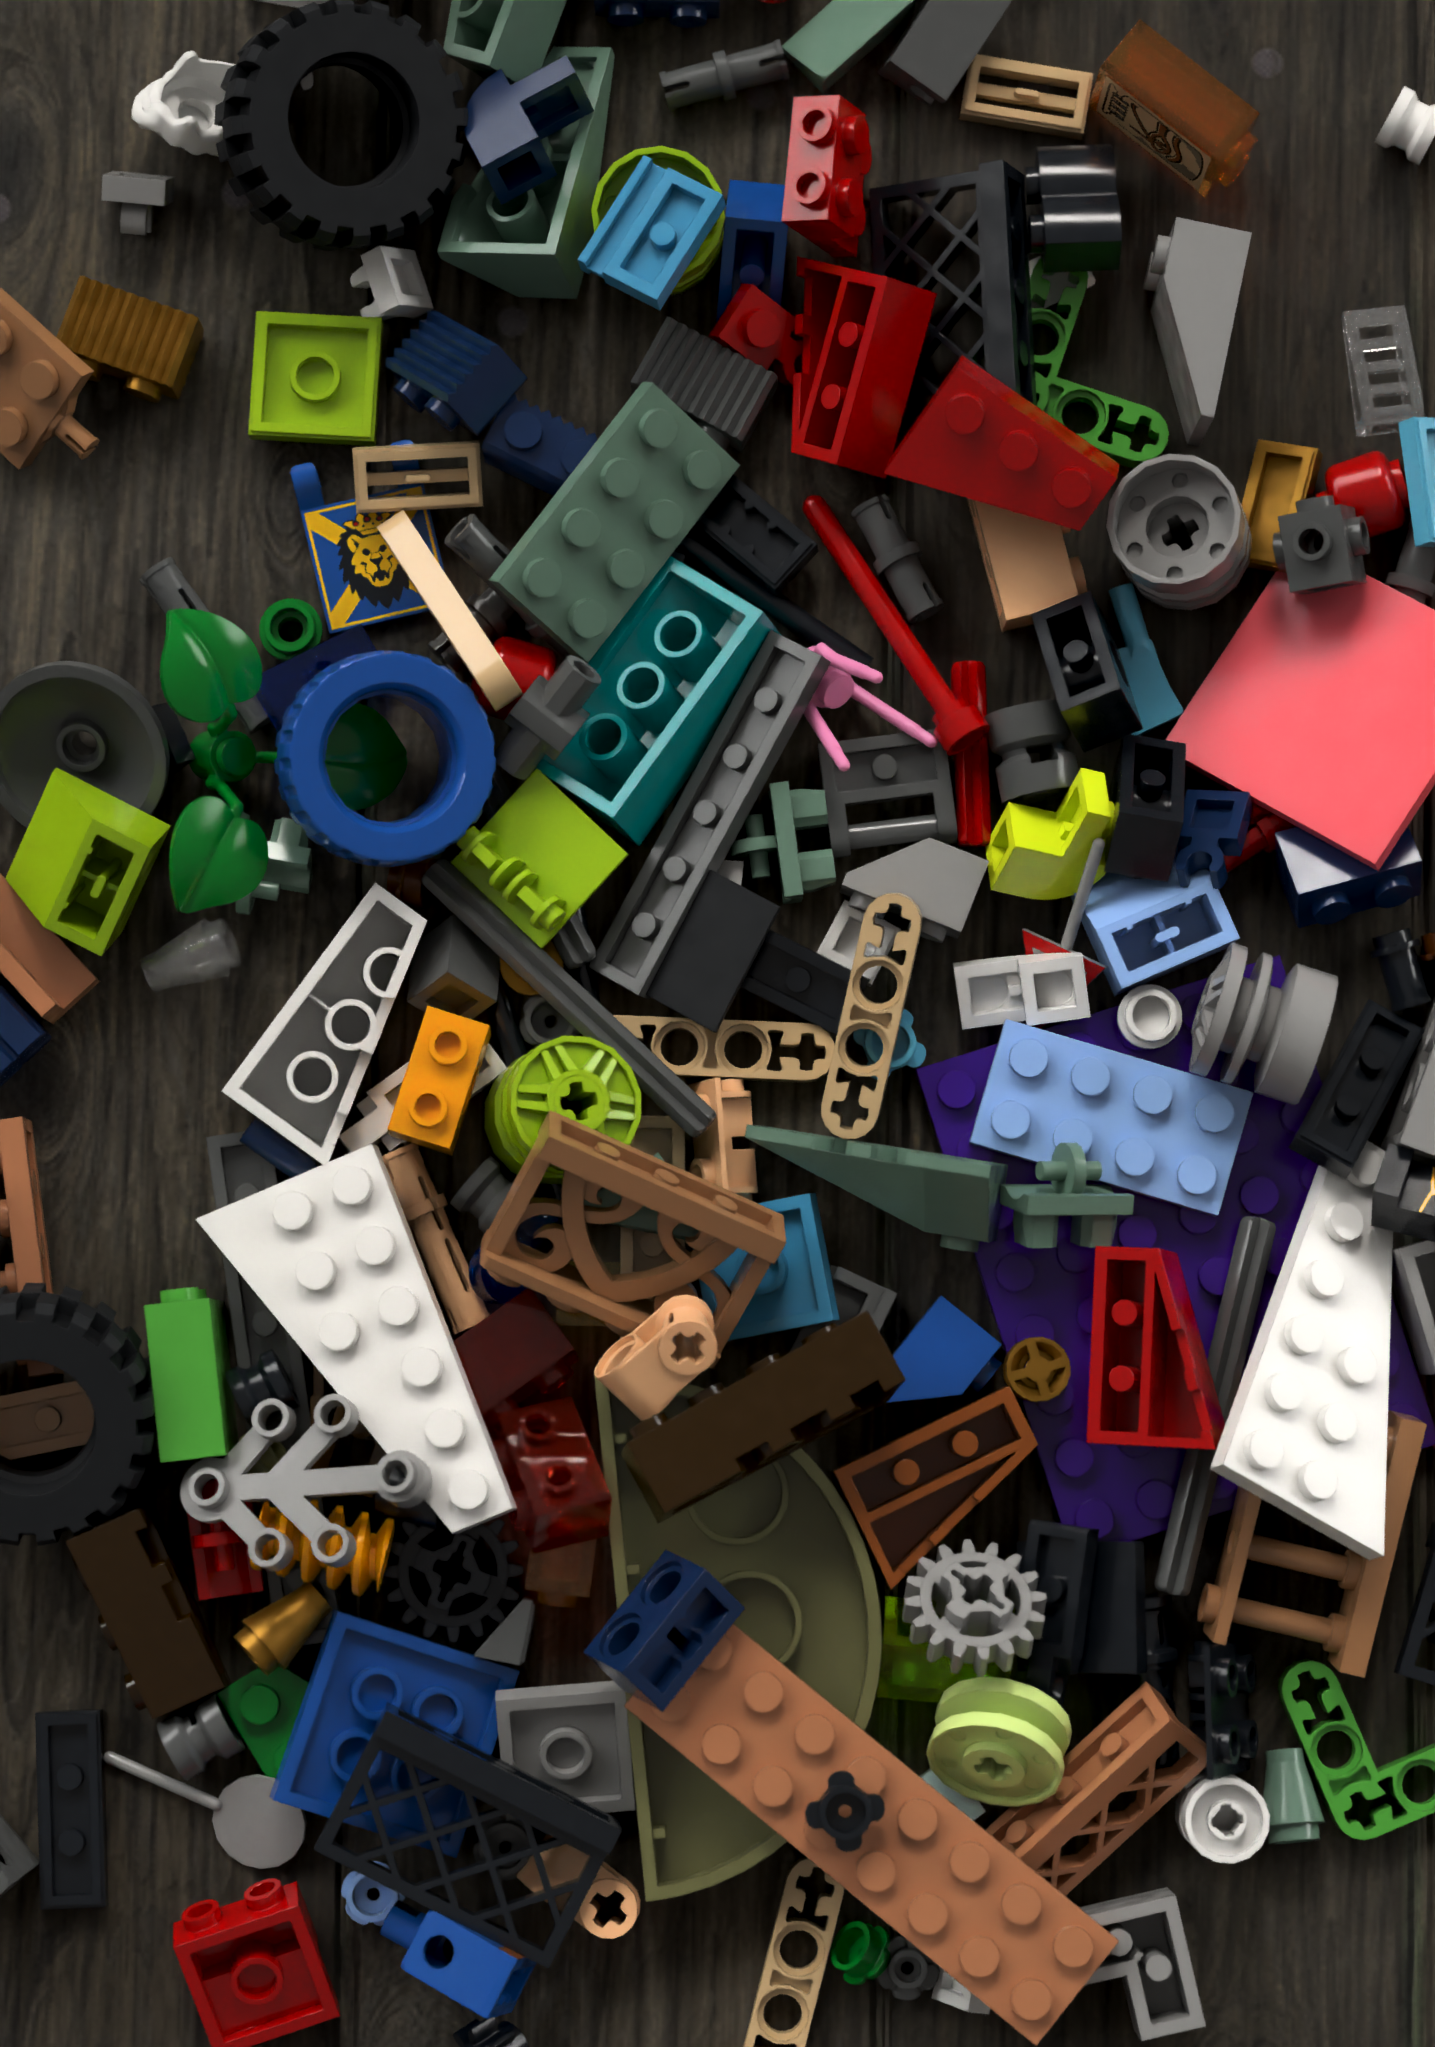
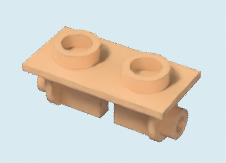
M712 1078L689 1084V1087L716 1113L713 1123L696 1138L693 1137L694 1159L691 1162L689 1173L753 1201L752 1194L758 1193L755 1149H733L732 1138L745 1137L746 1126L753 1125L751 1091H744V1079L721 1080V1078Z

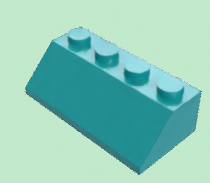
M670 556L588 663L597 671L602 679L600 685L582 707L591 715L555 761L548 755H545L534 771L538 768L566 796L592 817L640 846L697 767L768 633L772 630L780 634L762 610Z

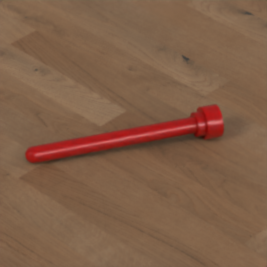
M819 495L807 497L802 505L804 515L936 713L932 718L937 726L933 733L947 755L959 754L975 745L990 730V725L976 705H968L964 698L956 699L825 499Z

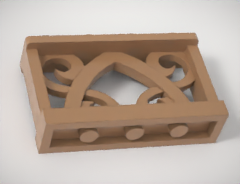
M549 1110L538 1131V1137L491 1226L486 1230L481 1240L480 1265L487 1269V1272L498 1282L510 1287H520L523 1285L545 1295L550 1303L569 1313H579L582 1311L604 1321L610 1330L622 1337L634 1331L658 1310L665 1301L672 1297L685 1294L698 1297L697 1291L691 1282L700 1279L713 1291L717 1301L716 1309L713 1312V1331L716 1335L718 1350L715 1360L709 1366V1368L714 1369L721 1357L720 1354L769 1266L771 1263L775 1264L786 1244L784 1215ZM550 1164L564 1170L561 1200L532 1198ZM602 1187L621 1195L620 1201L614 1206L592 1207L584 1205V1199L594 1204H602V1199L597 1194L598 1190ZM642 1206L657 1211L659 1239L665 1251L674 1261L644 1271L611 1274L594 1246L587 1223H616L634 1215ZM537 1215L562 1217L563 1225L557 1223L546 1224L538 1228L533 1235V1239L537 1237L548 1238L553 1243V1249L548 1253H543L518 1242L516 1231L523 1221ZM679 1223L699 1230L695 1236L685 1237V1242L694 1248L691 1252L685 1249L673 1234V1229ZM739 1248L748 1252L728 1287L722 1277L713 1269ZM572 1258L576 1267L568 1264ZM654 1297V1301L646 1298Z

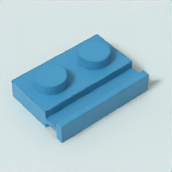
M643 155L577 259L581 271L587 274L592 272L605 280V283L660 311L726 207L723 194L669 167L666 170L654 164L651 158Z

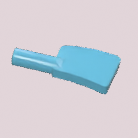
M1128 583L1110 589L1109 594L1126 646L1118 650L1143 726L1142 730L1132 733V735L1141 736L1179 718L1183 713V708L1172 691L1159 663L1153 641L1149 638L1133 583Z

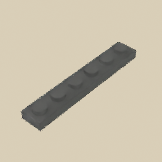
M770 630L600 944L596 957L591 961L589 968L649 1000L650 997L646 993L710 870L718 872L827 671L831 663L829 660Z

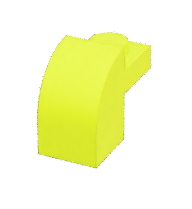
M1080 768L1056 812L1008 802L991 833L989 844L985 846L986 858L989 861L988 873L992 891L1036 900L1060 899L1074 895V893H1077L1092 842L1096 838H1102L1105 841V847L1093 885L1106 874L1104 872L1105 838L1109 835L1112 828L1115 805L1108 798L1105 773Z

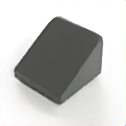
M525 1596L475 1652L474 1656L515 1665L524 1663L527 1659L537 1602H534L535 1598Z

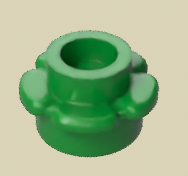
M861 1921L850 1922L840 1929L832 1942L830 1958L834 1967L844 1972L843 1978L851 1985H862L865 1983L866 1978H877L885 1971L890 1960V1952L887 1949L890 1939L887 1931L881 1926L874 1928L870 1923L865 1924Z

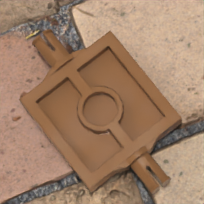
M0 288V453L19 470L31 465L45 443L57 436L83 460L95 450V446L99 444L100 440L73 417V413L76 408L78 394L94 371L6 291Z

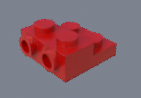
M840 94L794 97L781 221L834 258L857 257L858 237L862 235L866 225V211L863 204L864 175L869 172L872 163L869 127L865 119L866 114Z
M275 1878L261 1880L251 1885L244 1892V1899L221 1907L216 1900H202L186 1908L181 1915L182 1920L173 1923V1949L211 2047H251L340 2017L339 2001L320 1954L318 1936L297 1881L282 1886L280 1880Z

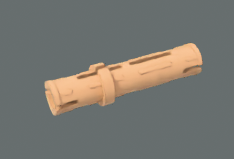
M411 1143L383 1155L382 1158L411 1233L416 1240L455 1335L492 1318L480 1296L473 1275L444 1210V1207L448 1205L444 1193H437L418 1149L419 1146Z

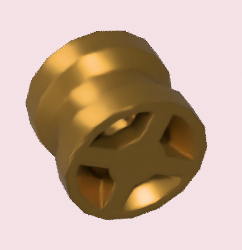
M1044 1337L1027 1338L1014 1344L1006 1354L1003 1363V1379L1006 1385L1011 1387L1013 1394L1018 1398L1029 1402L1048 1401L1058 1396L1067 1386L1071 1374L1070 1360L1065 1350L1055 1341Z

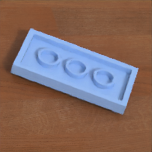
M1006 1019L969 1144L1037 1164L1038 1161H1051L1053 1152L1059 1143H1078L1085 1153L1086 1161H1099L1102 1166L1101 1178L1093 1181L1216 1217L1220 1211L1254 1092Z

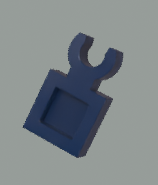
M1187 789L1184 799L1183 826L1177 845L1178 855L1175 859L1180 887H1188L1191 875L1201 869H1209L1213 889H1221L1227 880L1224 856H1241L1253 812L1250 792Z

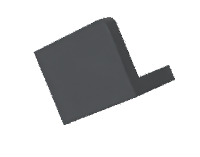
M453 914L419 940L411 959L407 1002L423 1012L426 1011L428 1005L462 1017L474 1019L497 1002L500 957Z

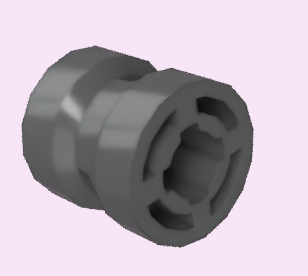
M215 1692L197 1701L192 1715L180 1716L174 1714L156 1725L166 1752L179 1774L186 1781L203 1773L207 1763L213 1760L214 1756L217 1755L218 1757L228 1759L245 1749L240 1732Z

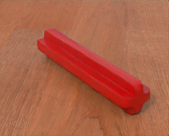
M974 660L953 663L951 667L952 693L956 699L964 698L968 705H976L985 718L987 715L984 663ZM988 734L972 747L954 755L957 844L964 848L985 847L989 844L991 838Z

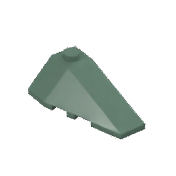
M553 47L541 68L567 55L594 112L540 140L557 175L501 205L482 168L471 185L462 183L451 201L437 253L442 260L517 297L577 299L584 275L577 259L593 235L591 207L600 179L615 59L612 47Z
M763 1125L746 1126L745 1138L924 1232L941 1234L940 1247L978 1252L980 1241H997L1002 1204H999L1000 1185L1006 1183L1008 1164Z

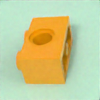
M427 1005L387 1128L391 1137L451 1156L453 1155L490 1041V1025Z

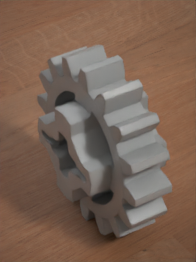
M965 1539L962 1551L958 1554H954L949 1547L942 1544L938 1546L936 1562L921 1557L918 1560L916 1576H908L902 1621L912 1624L909 1640L912 1644L929 1642L926 1659L931 1663L943 1655L951 1658V1673L957 1674L962 1669L964 1663H971L977 1676L985 1677L989 1662H995L1000 1669L1007 1672L1011 1670L1014 1653L1027 1659L1031 1655L1034 1639L1041 1638L1045 1622L1044 1610L1047 1597L1046 1593L1036 1591L1039 1575L1036 1571L1020 1574L1019 1569L1022 1556L1017 1553L1009 1556L1005 1561L998 1558L997 1543L991 1542L986 1548L985 1553L975 1552L971 1539ZM931 1599H933L936 1602L935 1611L933 1609ZM1014 1606L1016 1609L1017 1616L1012 1613Z

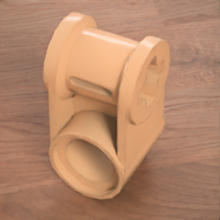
M686 1294L674 1296L665 1301L658 1310L634 1331L623 1336L604 1353L595 1367V1377L641 1421L660 1413L679 1391L701 1372L708 1369L716 1358L718 1347L716 1335L713 1331L714 1320L711 1309L700 1298Z
M546 1834L542 1841L553 1837ZM568 1844L541 1852L551 1887L578 1878L589 1855ZM531 1855L526 1865L518 1871L516 1877L531 1891L537 1892L543 1890L544 1887L534 1856ZM603 1861L574 1920L590 1933L600 1938L614 1939L622 1936L632 1928L640 1913L641 1899L638 1890L628 1879ZM615 1890L625 1898L620 1908L627 1916L623 1921L619 1917L613 1916L605 1923L596 1915L601 1905L594 1897L597 1893L608 1897ZM571 1892L555 1896L560 1911Z

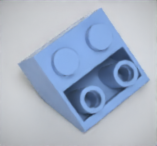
M1177 849L1168 882L1146 878L1133 879L1122 874L1106 872L1098 882L1092 885L1081 922L1099 963L1108 966L1103 972L1114 996L1224 950L1232 942L1235 943L1240 938L1219 889H1213L1208 869L1194 872L1190 877L1189 886L1180 887L1175 867V859L1178 855ZM1074 893V895L1070 896L1071 899H1072V901H1073V903H1074V899H1075L1076 893Z

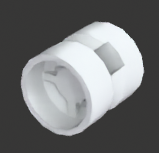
M1204 1772L1194 1777L1185 1786L1186 1789L1180 1792L1176 1800L1175 1820L1180 1834L1201 1855L1217 1863L1234 1864L1249 1859L1262 1847L1269 1833L1270 1814L1264 1798L1252 1785L1235 1775L1207 1780V1773Z

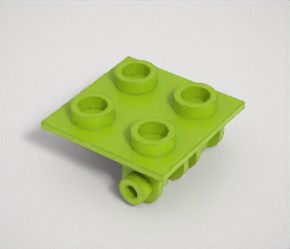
M537 768L480 831L475 826L466 831V835L457 842V846L462 851L451 863L531 940L543 949L629 854Z

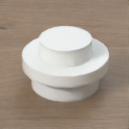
M1147 984L1132 989L1122 999L1117 1012V1022L1122 1035L1128 1042L1139 1048L1156 1049L1168 1044L1177 1035L1182 1023V1010L1177 998L1169 990L1158 985Z

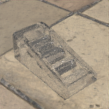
M1405 305L1342 312L1341 319L1357 437L1399 432L1398 422L1411 417H1425L1422 391ZM1392 324L1393 336L1361 339L1359 328ZM1395 349L1396 359L1365 362L1364 352ZM1398 372L1399 382L1370 385L1368 375ZM1401 395L1402 405L1374 408L1372 398Z

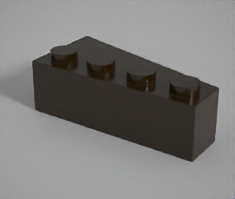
M868 1310L839 1326L833 1323L814 1332L801 1341L803 1346L783 1357L779 1353H775L756 1362L744 1371L747 1377L727 1388H724L722 1382H719L700 1391L687 1400L690 1408L668 1420L665 1413L661 1412L629 1430L633 1440L627 1442L621 1455L657 1523L668 1519L888 1402L906 1379Z

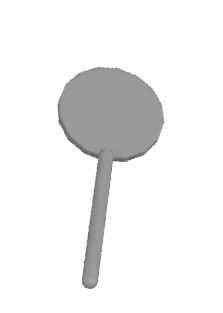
M108 1751L103 1756L104 1762L214 1810L212 1822L217 1840L229 1856L245 1866L258 1869L278 1867L293 1858L305 1840L307 1819L304 1810L274 1801L269 1797L275 1781L273 1777L260 1774L240 1777L227 1785L217 1798L115 1752Z

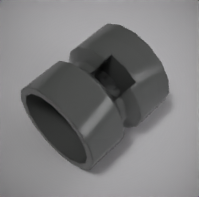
M1057 699L1018 704L991 712L985 716L986 721L990 725V730L987 734L991 753L1002 756L1003 760L995 769L1002 805L1007 806L1008 802L1022 805L1066 795L1079 769L1076 754L1064 748V743L1071 737V729L1060 712ZM1040 753L1041 761L1031 763L1029 755Z

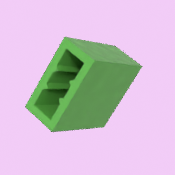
M199 1287L159 1291L161 1303L144 1305L160 1463L226 1456L239 1441L234 1396L225 1372L230 1370L231 1366L224 1301L207 1298L206 1289H199Z

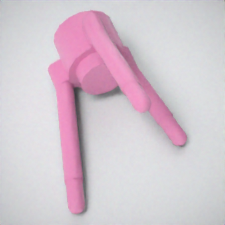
M823 642L807 648L823 656L831 663L803 714L840 771H848L850 769V762L816 707L836 709L844 705L850 697L927 747L933 748L937 745L938 740L934 735L857 685L851 675L878 684L883 680L881 672L836 653Z

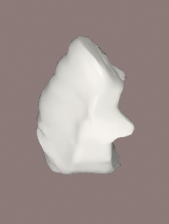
M195 51L185 52L175 63L172 70L166 72L162 78L150 83L135 97L131 110L132 119L140 128L154 131L171 146L182 147L193 155L199 156L200 154L208 153L218 156L216 143L223 140L222 126L214 125L215 108L217 104L224 101L226 91L220 86L227 69L235 64L198 58Z

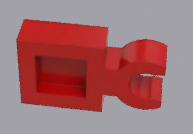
M742 284L712 329L709 337L723 347H727L744 358L752 360L755 364L763 366L766 370L773 363V370L778 375V380L783 385L793 388V374L796 373L794 363L797 356L803 353V340H794L790 337L795 328V317L755 285Z

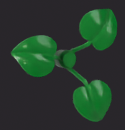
M171 609L166 614V636L160 660L161 688L167 703L177 715L192 722H210L207 726L208 731L198 734L190 744L196 759L189 765L196 776L206 780L207 788L215 789L225 801L223 802L221 799L213 796L197 798L181 812L173 830L169 855L171 892L177 911L192 913L238 901L249 895L262 881L269 859L265 834L254 821L240 818L243 812V803L225 782H236L245 779L252 772L255 763L274 764L277 752L256 751L253 742L247 735L239 731H227V728L237 717V709L234 703L253 698L260 690L262 684L261 658L251 638L234 623L216 614L195 609ZM355 703L340 715L328 736L325 765L331 787L349 809L355 811L371 807L390 795L398 786L407 767V751L390 724L381 714L366 705Z

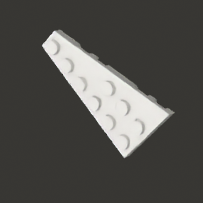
M1367 1140L1346 1180L1320 1165L1317 1167L1210 1470L1359 1555L1372 1560L1384 1556L1393 1231L1371 1226L1373 1188L1386 1151Z
M370 1144L196 1218V1221L334 1390L356 1406L359 1420L387 1454L397 1450L409 1451L428 1465L432 1474V1486L424 1500L451 1533L459 1534L518 1509L378 1146ZM398 1466L402 1473L407 1476L406 1466Z

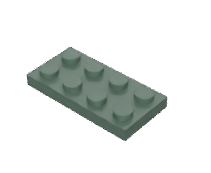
M642 381L489 581L572 656H576L588 663L740 465L653 382Z

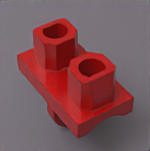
M217 1479L210 1480L205 1485L202 1491L204 1500L212 1498L217 1493L219 1486ZM244 1502L247 1505V1507L255 1514L254 1503ZM187 1513L199 1600L265 1591L263 1569L257 1571L251 1568L248 1545L224 1521L207 1524L196 1520Z

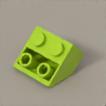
M56 767L49 778L5 879L44 928L102 956L123 932L171 825Z

